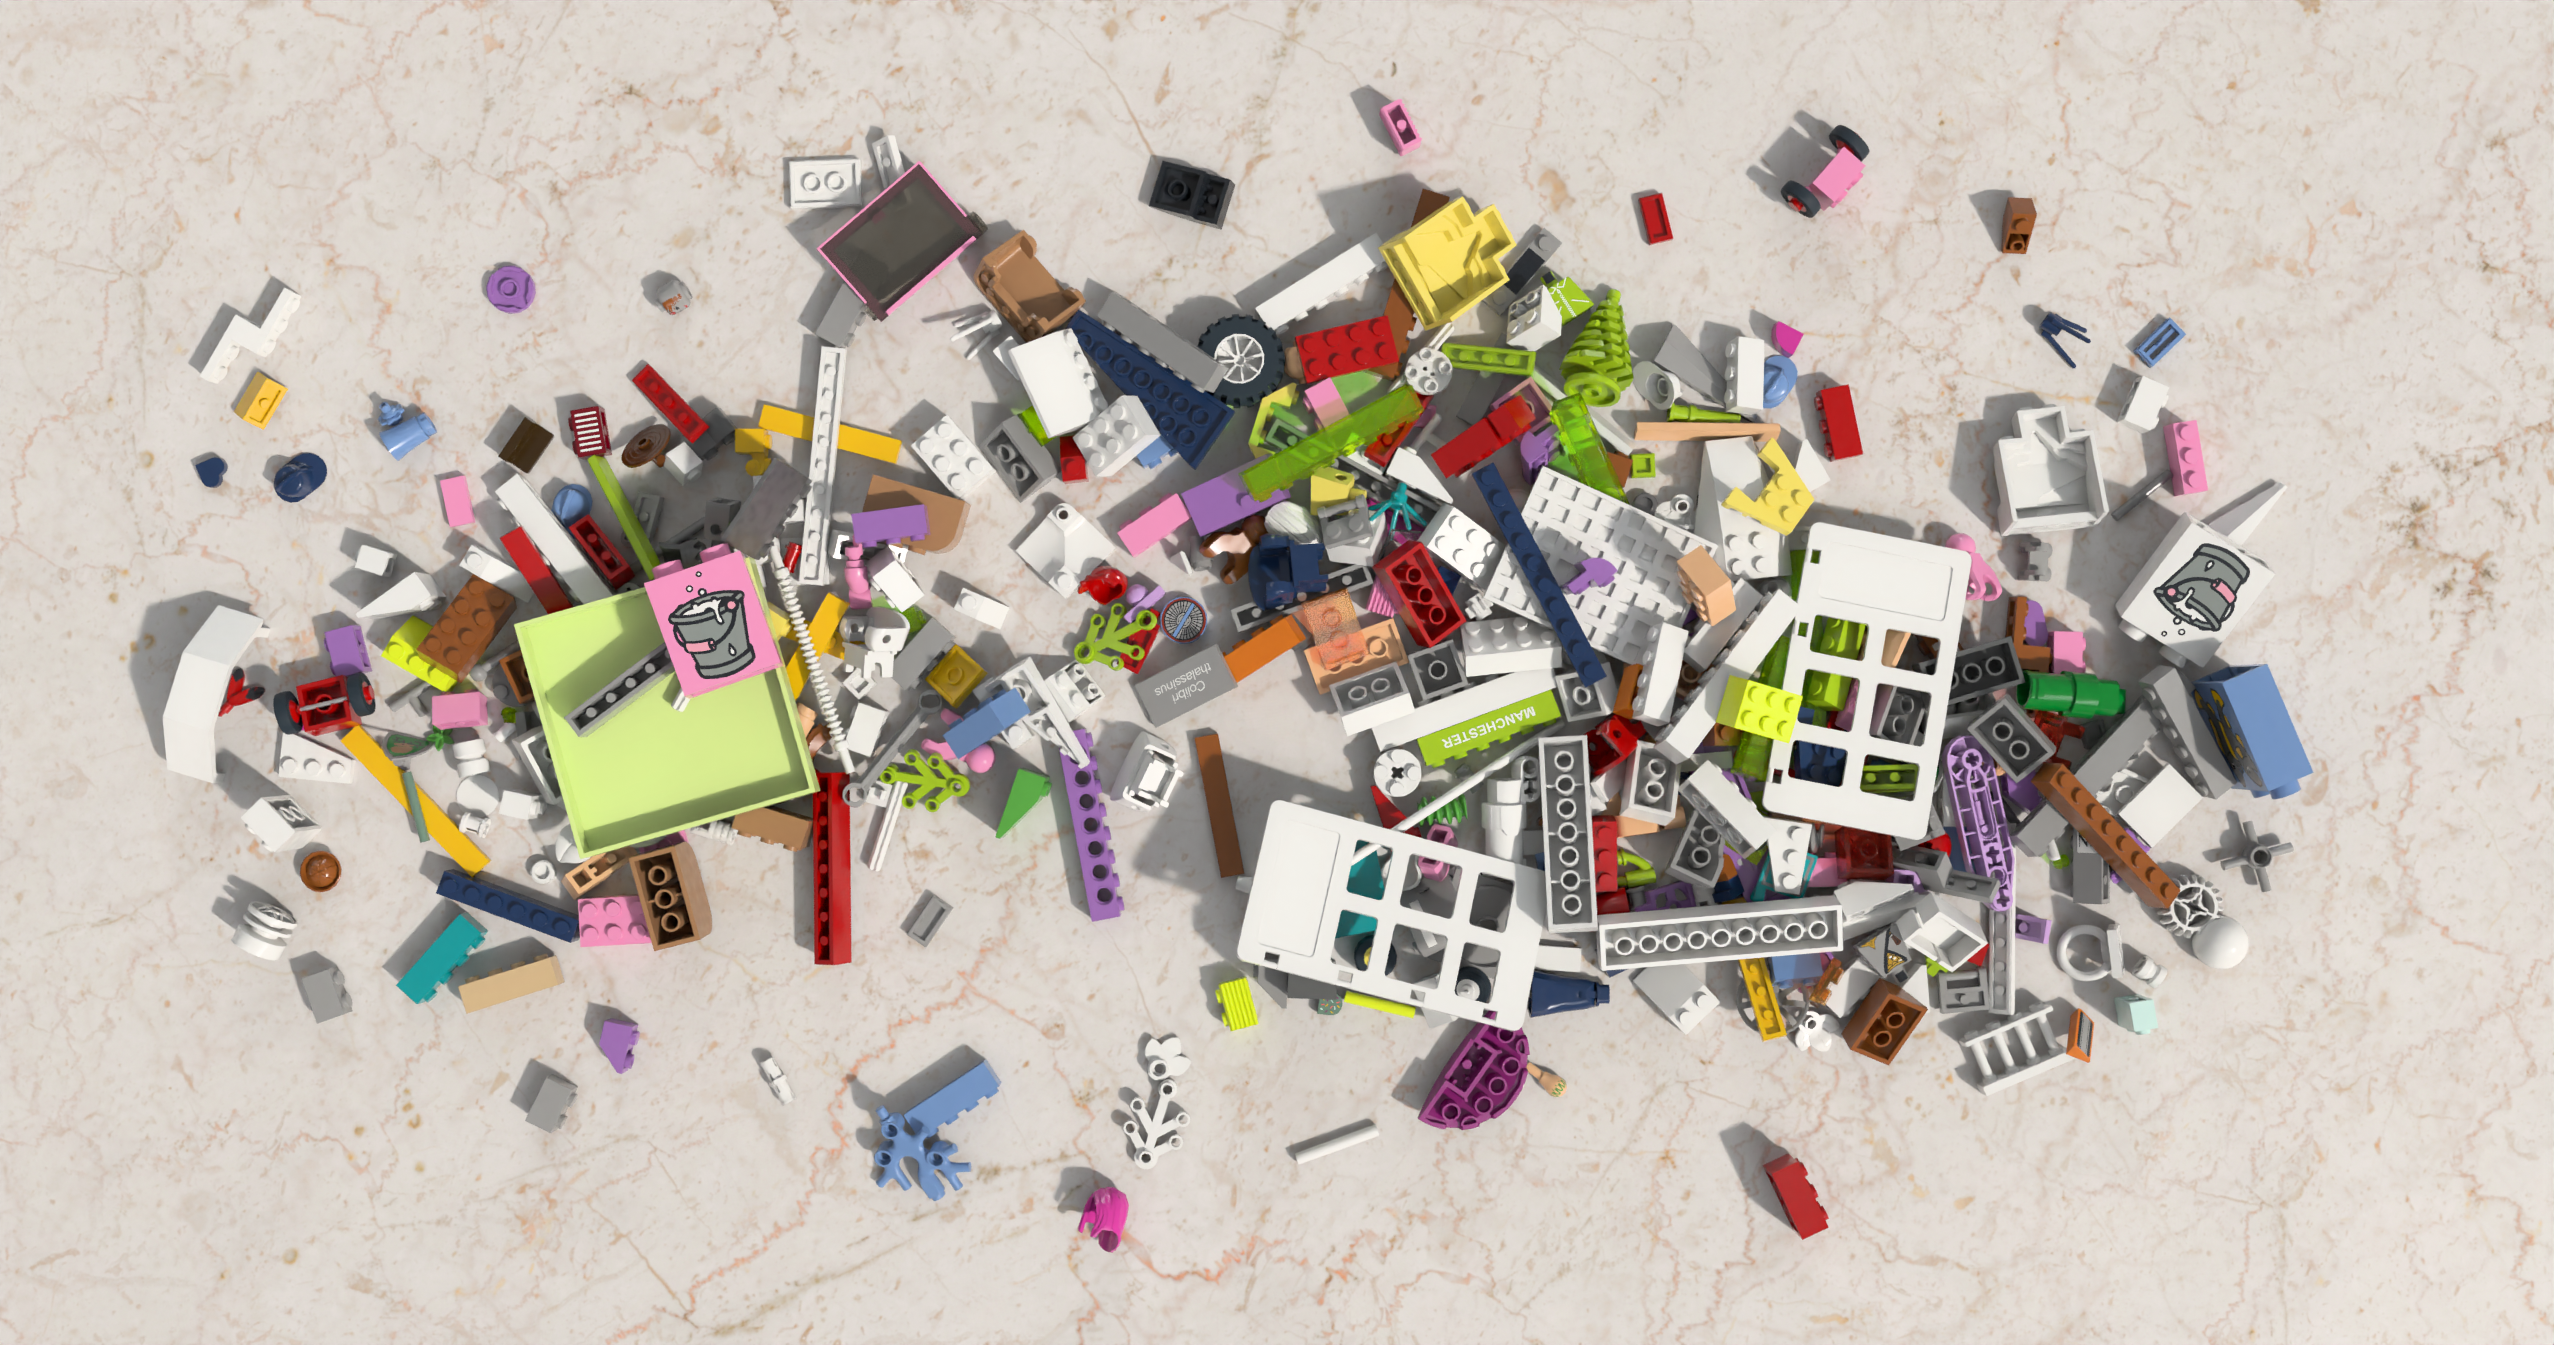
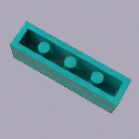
M468 912L459 914L396 986L416 1004L425 1001L427 1003L430 1002L437 995L436 989L441 983L445 985L453 977L452 971L457 966L461 967L469 959L470 956L467 954L473 948L477 949L485 941L484 935L488 930Z

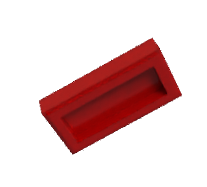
M1658 193L1639 198L1638 202L1649 246L1673 240L1663 194Z

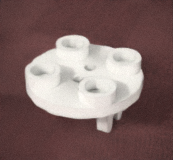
M1424 347L1409 358L1406 364L1405 377L1408 385L1415 392L1422 395H1435L1448 387L1452 379V364L1444 353L1436 349Z

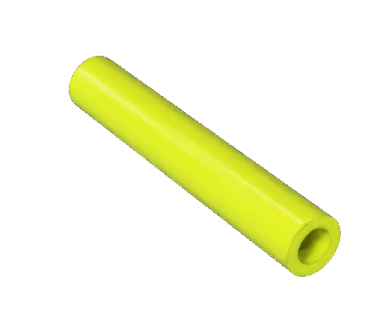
M1347 990L1344 997V1002L1409 1018H1414L1416 1010L1414 1006Z

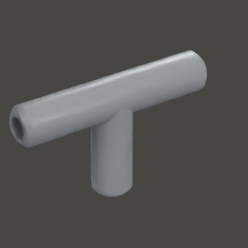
M423 681L390 703L389 708L396 712L410 702L418 716L423 717L428 711L418 696L433 686Z

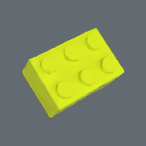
M1729 675L1716 722L1789 743L1803 696Z

